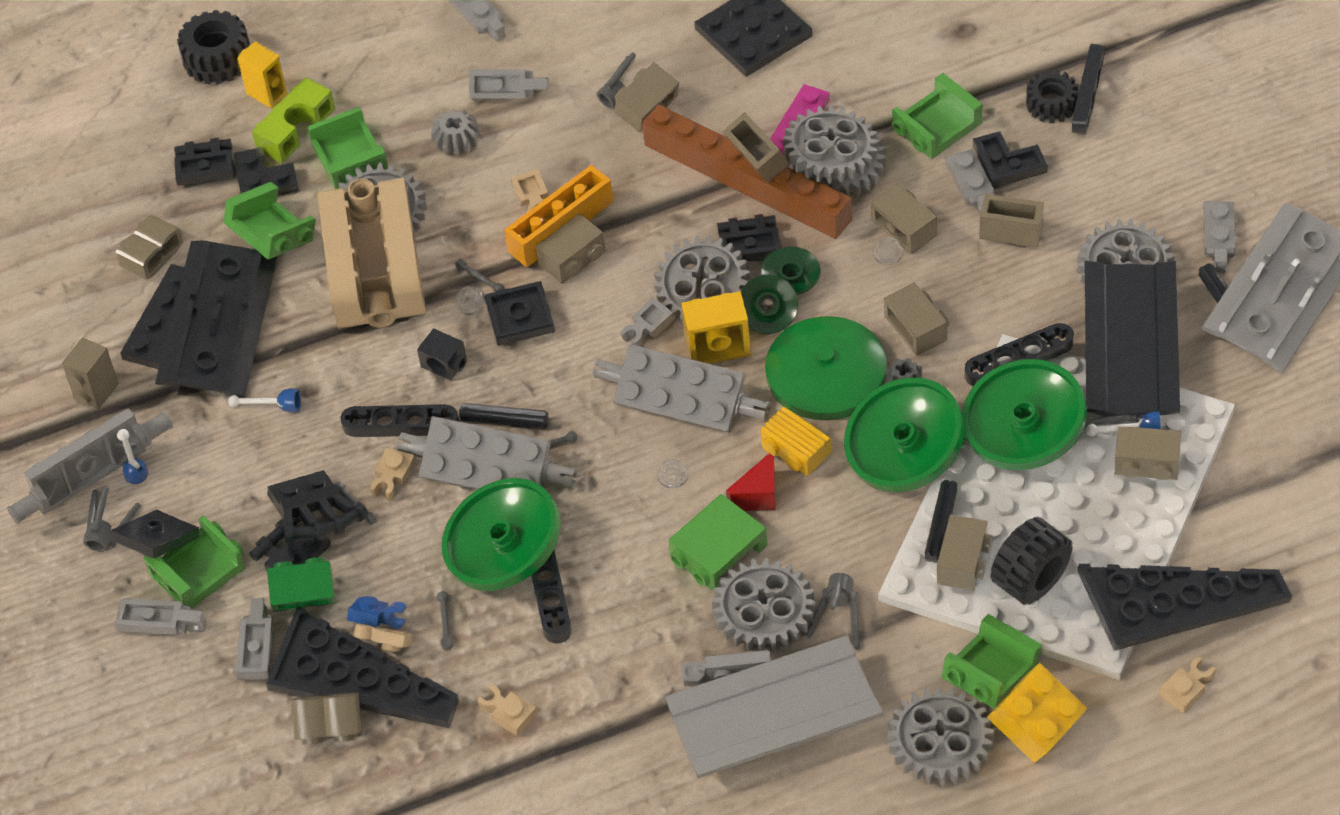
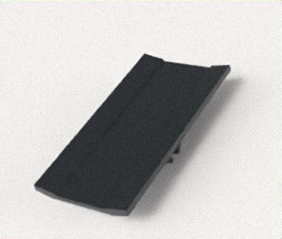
M191 241L155 380L156 385H181L245 398L278 256L268 260L255 249L211 241Z
M1085 260L1087 412L1100 415H1144L1159 411L1160 415L1180 413L1176 261L1155 263L1153 265L1105 264Z

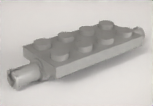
M629 344L623 365L598 359L595 366L606 371L595 368L593 370L594 378L618 383L613 400L615 404L728 433L731 431L736 416L739 417L742 414L766 421L769 414L757 409L770 411L771 403L768 401L765 402L746 397L745 393H743L746 374L743 372Z
M127 408L121 413L112 416L97 428L86 432L71 444L60 448L45 460L34 464L24 472L30 487V494L7 507L11 518L16 524H19L38 510L44 515L122 467L128 458L122 441L117 438L119 430L126 429L129 432L128 441L133 456L138 457L146 452L145 447L152 444L151 440L173 428L170 418L162 411L159 415L141 425L137 423L135 415Z
M432 416L426 438L402 432L398 439L410 444L397 442L398 451L422 456L418 476L475 489L508 478L527 479L541 486L550 482L573 488L576 480L564 476L577 478V468L552 464L548 456L551 441Z

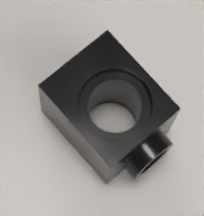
M434 328L417 349L421 368L450 381L457 372L463 370L467 362L464 342Z

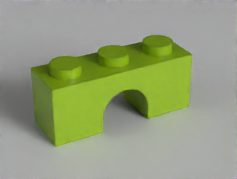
M305 77L298 85L291 89L290 93L280 103L273 107L272 111L261 122L256 124L252 130L255 147H261L264 155L283 164L300 146L297 130L294 125L301 122L315 124L326 120L336 109L332 90Z

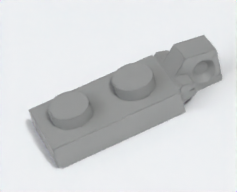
M448 0L478 34L487 31L496 42L506 38L505 26L502 23L504 22L503 17L488 0Z
M527 69L469 70L470 99L527 98L534 96V90L549 89L548 77H533V71H527Z
M973 149L945 157L946 167L966 206L970 205L972 207L976 205L981 213L985 194L995 195Z
M1204 201V255L1206 257H1214V267L1218 273H1226L1227 257H1234L1235 255L1234 202Z
M123 598L120 603L115 627L117 631L181 635L185 634L186 630L189 632H204L206 619L203 611L191 610V607L184 606L181 601Z
M251 598L250 616H243V619H240L235 672L237 680L268 679L270 674L274 624L272 615H267V606L264 604V598Z
M763 650L705 656V661L682 663L684 686H697L771 661L770 652Z

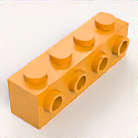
M593 165L584 169L504 229L508 253L526 268L538 260L536 245L579 213L590 221L614 203L611 180Z

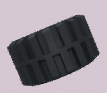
M213 10L211 13L205 11L201 12L202 15L200 16L195 15L191 17L190 22L186 21L182 25L183 29L179 30V38H177L183 66L190 77H194V80L197 82L204 81L205 84L210 85L212 82H216V84H223L222 81L226 80L230 82L234 80V76H240L242 72L240 71L241 68L237 58L244 49L250 46L244 22L240 21L239 17L235 14L231 16L230 12L224 11L220 13L219 10Z
M1041 517L1028 519L1007 537L997 552L991 568L990 577L992 582L1021 604L1029 605L1047 594L1063 575L1073 551L1072 540Z

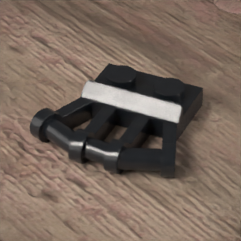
M324 470L270 485L267 488V496L284 520L285 542H293V539L309 538L319 541L324 539L325 535L331 533L339 535L344 533L345 529L354 522H361L368 517V511L365 506L360 502L353 503L342 496L337 484H333ZM331 506H334L335 508H337L345 514L343 516L336 515ZM319 510L326 522L321 523L317 521L311 512ZM299 516L305 526H293L292 518Z

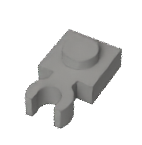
M652 297L632 316L635 324L624 327L620 334L624 341H627L631 336H636L631 340V344L641 347L648 334L656 338L676 318L673 312L656 298Z

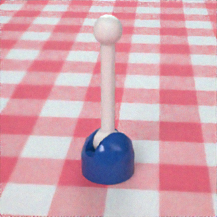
M288 388L282 390L277 398H239L236 395H232L228 399V404L231 407H237L239 404H278L282 411L292 413L299 412L301 395L298 388Z
M1160 411L1144 414L1139 423L1107 426L1089 424L1086 427V433L1089 436H1095L1098 432L1118 431V426L1161 429Z
M121 429L117 433V438L122 441L128 458L123 464V475L128 483L139 484L148 477V469L141 458L133 456L128 441L129 432L126 429Z

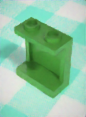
M944 73L935 78V90L906 111L901 110L899 107L892 109V127L899 136H904L909 140L917 151L923 152L931 159L978 127L983 121V104Z
M360 107L308 126L311 145L334 189H339V183L347 184V174L355 178L357 176V168L364 173L367 172L366 167L368 164L373 170H377L378 164L381 163L383 170L388 169L385 152L381 145L378 146L364 121L363 112Z
M272 182L227 199L223 221L225 225L268 260L313 241L316 219L313 216L299 220L277 202L278 187Z
M722 494L718 495L668 540L671 561L680 569L684 567L700 585H707L713 591L715 587H720L719 578L749 550L753 548L760 553L768 546L766 527Z
M204 515L198 519L200 523L199 538L169 551L161 558L144 557L149 575L175 601H181L184 606L191 607L190 609L245 569L242 558L244 551L239 543L234 539L230 541L225 536L222 527L216 521L211 523Z
M987 614L981 620L978 635L957 655L949 652L945 656L941 678L995 709L1019 681L1038 664L1042 644L994 616Z

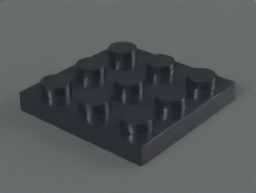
M729 0L694 21L695 30L745 77L813 36L812 28L781 0Z

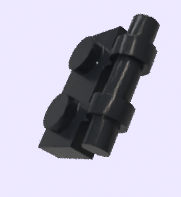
M219 137L210 138L209 142L202 143L188 141L185 142V145L174 146L177 186L234 178L231 138L220 140Z
M763 214L754 215V218L737 220V217L728 218V222L717 223L719 238L723 239L724 247L732 243L734 252L741 251L742 260L765 259L770 253L781 248L775 215L763 216Z
M299 516L292 518L293 526H296L301 521ZM281 518L275 524V529L266 537L262 536L255 542L256 547L249 552V555L256 562L264 555L267 556L269 559L264 563L267 571L269 568H274V564L279 562H292L293 565L305 564V560L318 558L331 544L326 536L319 541H315L314 538L293 539V542H286L278 549L275 545L285 537L284 520Z

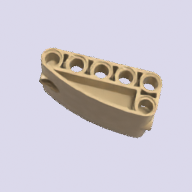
M405 178L380 181L378 185H373L368 179H357L350 183L348 190L339 188L317 192L330 298L338 329L370 324L375 328H385L392 325L395 319L426 314Z

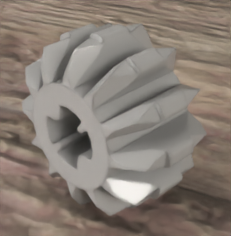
M452 109L451 113L448 114L441 112L440 118H434L431 131L435 147L438 151L443 150L446 156L452 152L457 156L462 151L470 153L471 147L477 146L480 134L476 118L473 114L466 113L465 109L460 112Z

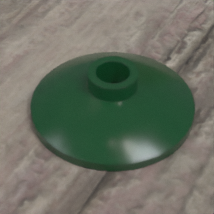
M784 247L773 251L765 258L761 267V275L772 274L785 279L793 287L796 295L808 292L817 284L821 268L818 259L810 251L800 247Z
M772 274L759 275L748 281L741 290L748 318V327L753 331L761 334L778 333L787 328L794 320L798 309L797 295L793 287L785 279ZM765 300H770L773 303V308L769 311L762 308V302Z

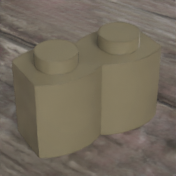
M154 215L147 217L137 225L134 234L121 241L118 245L116 255L119 265L145 279L151 278L159 271L164 261L172 257L182 245L183 239L180 228Z
M358 693L301 697L291 700L294 739H303V744L322 743V737L335 736V742L354 740V734L362 732Z

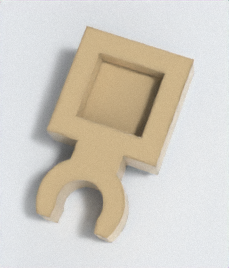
M538 168L511 177V184L520 206L529 204L528 211L548 197V191Z
M386 447L374 470L377 479L371 484L372 496L376 497L379 490L387 489L385 492L386 499L391 501L395 496V484L404 486L416 463L415 456Z
M356 624L353 637L383 643L382 649L400 652L401 648L412 646L414 634L389 628Z
M1200 656L1196 657L1191 662L1190 671L1187 673L1182 668H1179L1159 687L1158 695L1182 713H1185L1205 693V685L1203 684L1213 680L1215 667H1210L1206 672L1199 671L1198 669L1202 666V658Z
M489 685L487 687L488 693L494 698L487 701L478 697L479 708L484 712H493L491 714L492 721L518 737L537 715L536 707L513 692H510L504 698L496 686Z

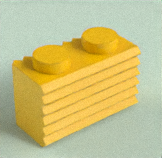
M253 42L240 53L237 60H239L238 64H240L239 67L241 68L243 83H245L246 94L267 107L273 108L288 95L279 54H275L274 51L271 52L270 49L263 47L258 42Z
M782 407L760 429L763 449L768 454L777 455V457L785 460V463L791 470L795 472L800 471L805 476L812 473L832 453L831 438L786 407Z

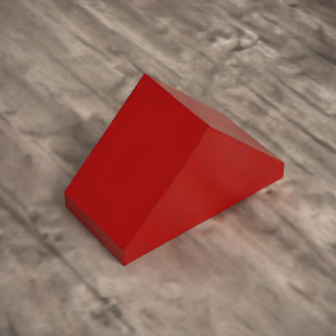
M770 453L767 454L726 490V498L743 511L776 510L774 456Z

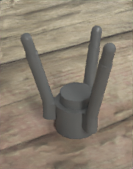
M634 52L624 59L609 81L596 93L599 101L607 108L612 109L615 107V96L624 86L619 81V78L636 57Z
M104 486L102 489L98 507V491L96 489L92 491L87 528L83 538L84 545L97 552L106 551L108 545L116 546V542L111 540L110 530L112 526L102 520L109 491L107 486ZM135 503L119 526L132 520L141 506L140 503Z
M845 573L830 575L828 586L823 589L822 598L814 613L813 622L809 625L806 637L810 638L828 601L830 602V610H835L836 606H844L849 602L854 649L858 650L860 648L856 603L858 592L853 590L854 580L851 576Z

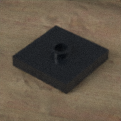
M541 281L484 294L497 346L555 332L554 322Z
M154 510L110 530L112 541L153 559L200 537L199 527L159 510Z

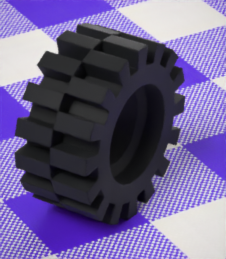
M1050 69L1045 70V75L1038 72L1036 73V78L1032 76L1029 79V83L1026 86V106L1028 112H1032V117L1036 119L1040 116L1041 122H1045L1047 118L1049 123H1054V119H1058L1059 123L1063 122L1064 116L1068 119L1072 117L1078 97V83L1075 84L1073 76L1069 78V73L1067 72L1060 75V70L1055 69V74H1051ZM1048 93H1056L1062 97L1052 100L1042 96Z

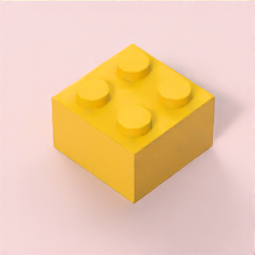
M741 291L723 293L718 296L693 299L681 303L684 335L690 359L712 364L751 356L748 318Z
M1039 663L1019 681L987 718L1035 763L1051 750L1088 708Z

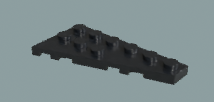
M1079 563L1077 567V572L1114 651L1290 603L1292 594L1279 569L1241 568L1240 571H1220V568L1208 567L1207 570H1191V567L1141 565L1139 568H1120V565L1108 564L1107 567H1090V564Z
M298 605L266 682L269 691L297 697L358 693L360 710L450 728L459 703L458 694L427 677L422 678L411 672L408 666L400 662L399 664L393 662L386 657V654L347 632L342 633L330 626L329 622L309 615L306 609Z

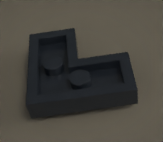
M1001 131L973 138V148L993 188L1048 173V165L1038 144L1010 152Z
M261 147L233 153L241 194L269 182L278 187V195L299 191L293 162L265 168Z

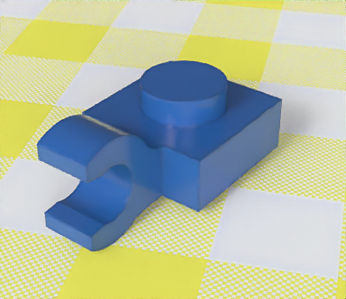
M358 597L348 609L347 621L374 627L382 623L399 629L405 624L406 619L396 617L394 612L403 613L407 605L403 602H393L388 606L389 603L378 601L375 597Z

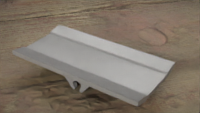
M1284 203L1203 324L1201 330L1226 339L1263 360L1268 366L1282 374L1340 284V230L1299 207Z
M848 635L665 696L670 714L698 779L883 716V711L867 682Z

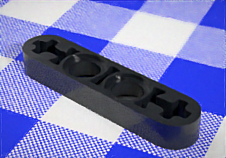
M1090 44L1074 110L1072 133L1087 135L1104 63L1105 45Z
M1056 323L974 356L965 363V380L969 385L974 386L985 374L1002 365L997 360L1003 356L1011 357L1014 361L1024 359L1048 361L1065 354L1073 347V329L1067 324ZM1056 336H1059L1061 339H1064V338H1065V340H1064V341H1061L1059 338H1055V337H1056ZM1036 345L1041 351L1036 354H1030L1024 349L1027 346ZM977 369L979 372H983V374L979 375L977 371L973 372V370Z
M447 404L353 406L345 409L340 417L343 431L351 437L400 436L402 432L415 436H428L430 427L428 417L432 416L439 418L449 417V420L459 422L457 410L455 407ZM412 416L423 418L422 422L417 425L407 423V420ZM382 417L393 418V421L388 425L382 426L377 424V421ZM368 418H371V425H368ZM354 419H359L356 424H351Z
M553 550L550 557L531 575L544 637L551 643L560 644L570 638L572 628L555 550ZM543 571H550L554 574L553 578L548 581H541L537 576ZM551 596L560 599L559 603L553 607H547L543 604V601ZM558 616L561 630L554 631L552 618Z

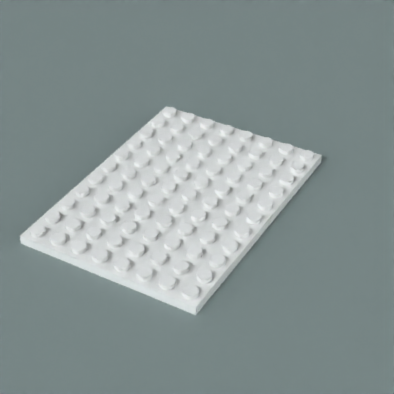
M1003 334L997 347L1014 341L1017 338ZM1030 345L1024 349L1030 354H1036L1041 351L1036 345ZM1065 353L1048 360L1065 368L1076 378L1086 400L1085 359ZM1003 356L997 361L1003 365L1014 360L1011 357ZM1180 388V413L1160 415L1162 430L1181 431L1178 480H1158L1147 477L1129 478L1123 475H1114L1118 431L1098 432L1095 436H1089L1085 429L1074 446L1059 459L1045 466L1029 470L1002 469L985 462L972 450L966 436H964L961 450L954 462L941 476L932 481L878 593V601L977 634L979 633L981 620L987 614H990L1042 644L1040 655L1120 681L1134 646L1116 651L1113 650L1077 572L1078 564H1090V567H1107L1108 564L1120 565V568H1139L1141 565L1169 566L1232 418L1235 404ZM1087 412L1086 420L1101 418L1110 415H1100ZM1137 415V419L1134 421L1121 419L1097 424L1096 426L1139 423L1143 415ZM943 480L955 481L957 483L958 490L952 515L988 521V534L993 535L990 553H984L982 559L986 561L983 580L977 579L975 591L937 584V563L928 562L924 558L940 484ZM1041 517L1072 540L1073 551L1066 570L1054 587L1034 603L1023 605L992 582L990 577L991 568L997 552L1007 537L1028 519Z

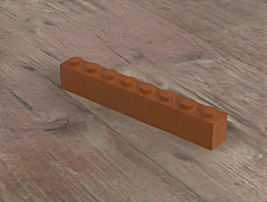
M658 104L642 122L645 146L834 239H837L852 221L851 197L820 182H816V180L810 177L805 178V175L797 173L789 167L784 168L767 183L732 146L727 137Z

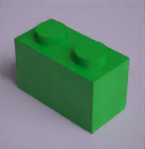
M310 558L305 560V564L293 565L292 562H279L274 564V568L267 569L270 605L273 612L293 610L297 608V605L302 608L336 604L330 561H324V558Z

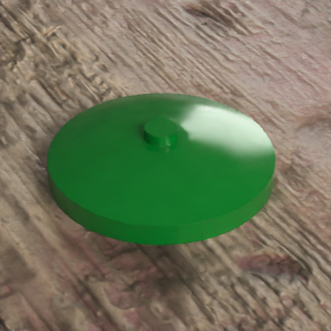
M821 316L797 322L778 335L771 344L766 356V380L771 394L780 405L796 415L808 419L836 420L851 416L857 405L872 391L884 385L886 380L887 363L882 344L869 329L846 318Z
M1024 359L1003 364L985 374L968 393L962 410L965 420V436L972 450L981 459L993 466L1008 470H1029L1045 466L1067 453L1077 442L1084 430L1087 418V405L1082 388L1069 371L1049 361Z
M903 378L888 382L868 394L851 414L844 433L846 458L858 477L875 489L887 492H905L920 488L941 476L956 459L965 436L964 415L954 396L937 382L924 378Z
M522 478L502 479L477 489L459 504L446 524L441 545L446 566L463 585L480 591L501 590L524 581L546 562L557 544L561 529V517L557 504L541 485Z

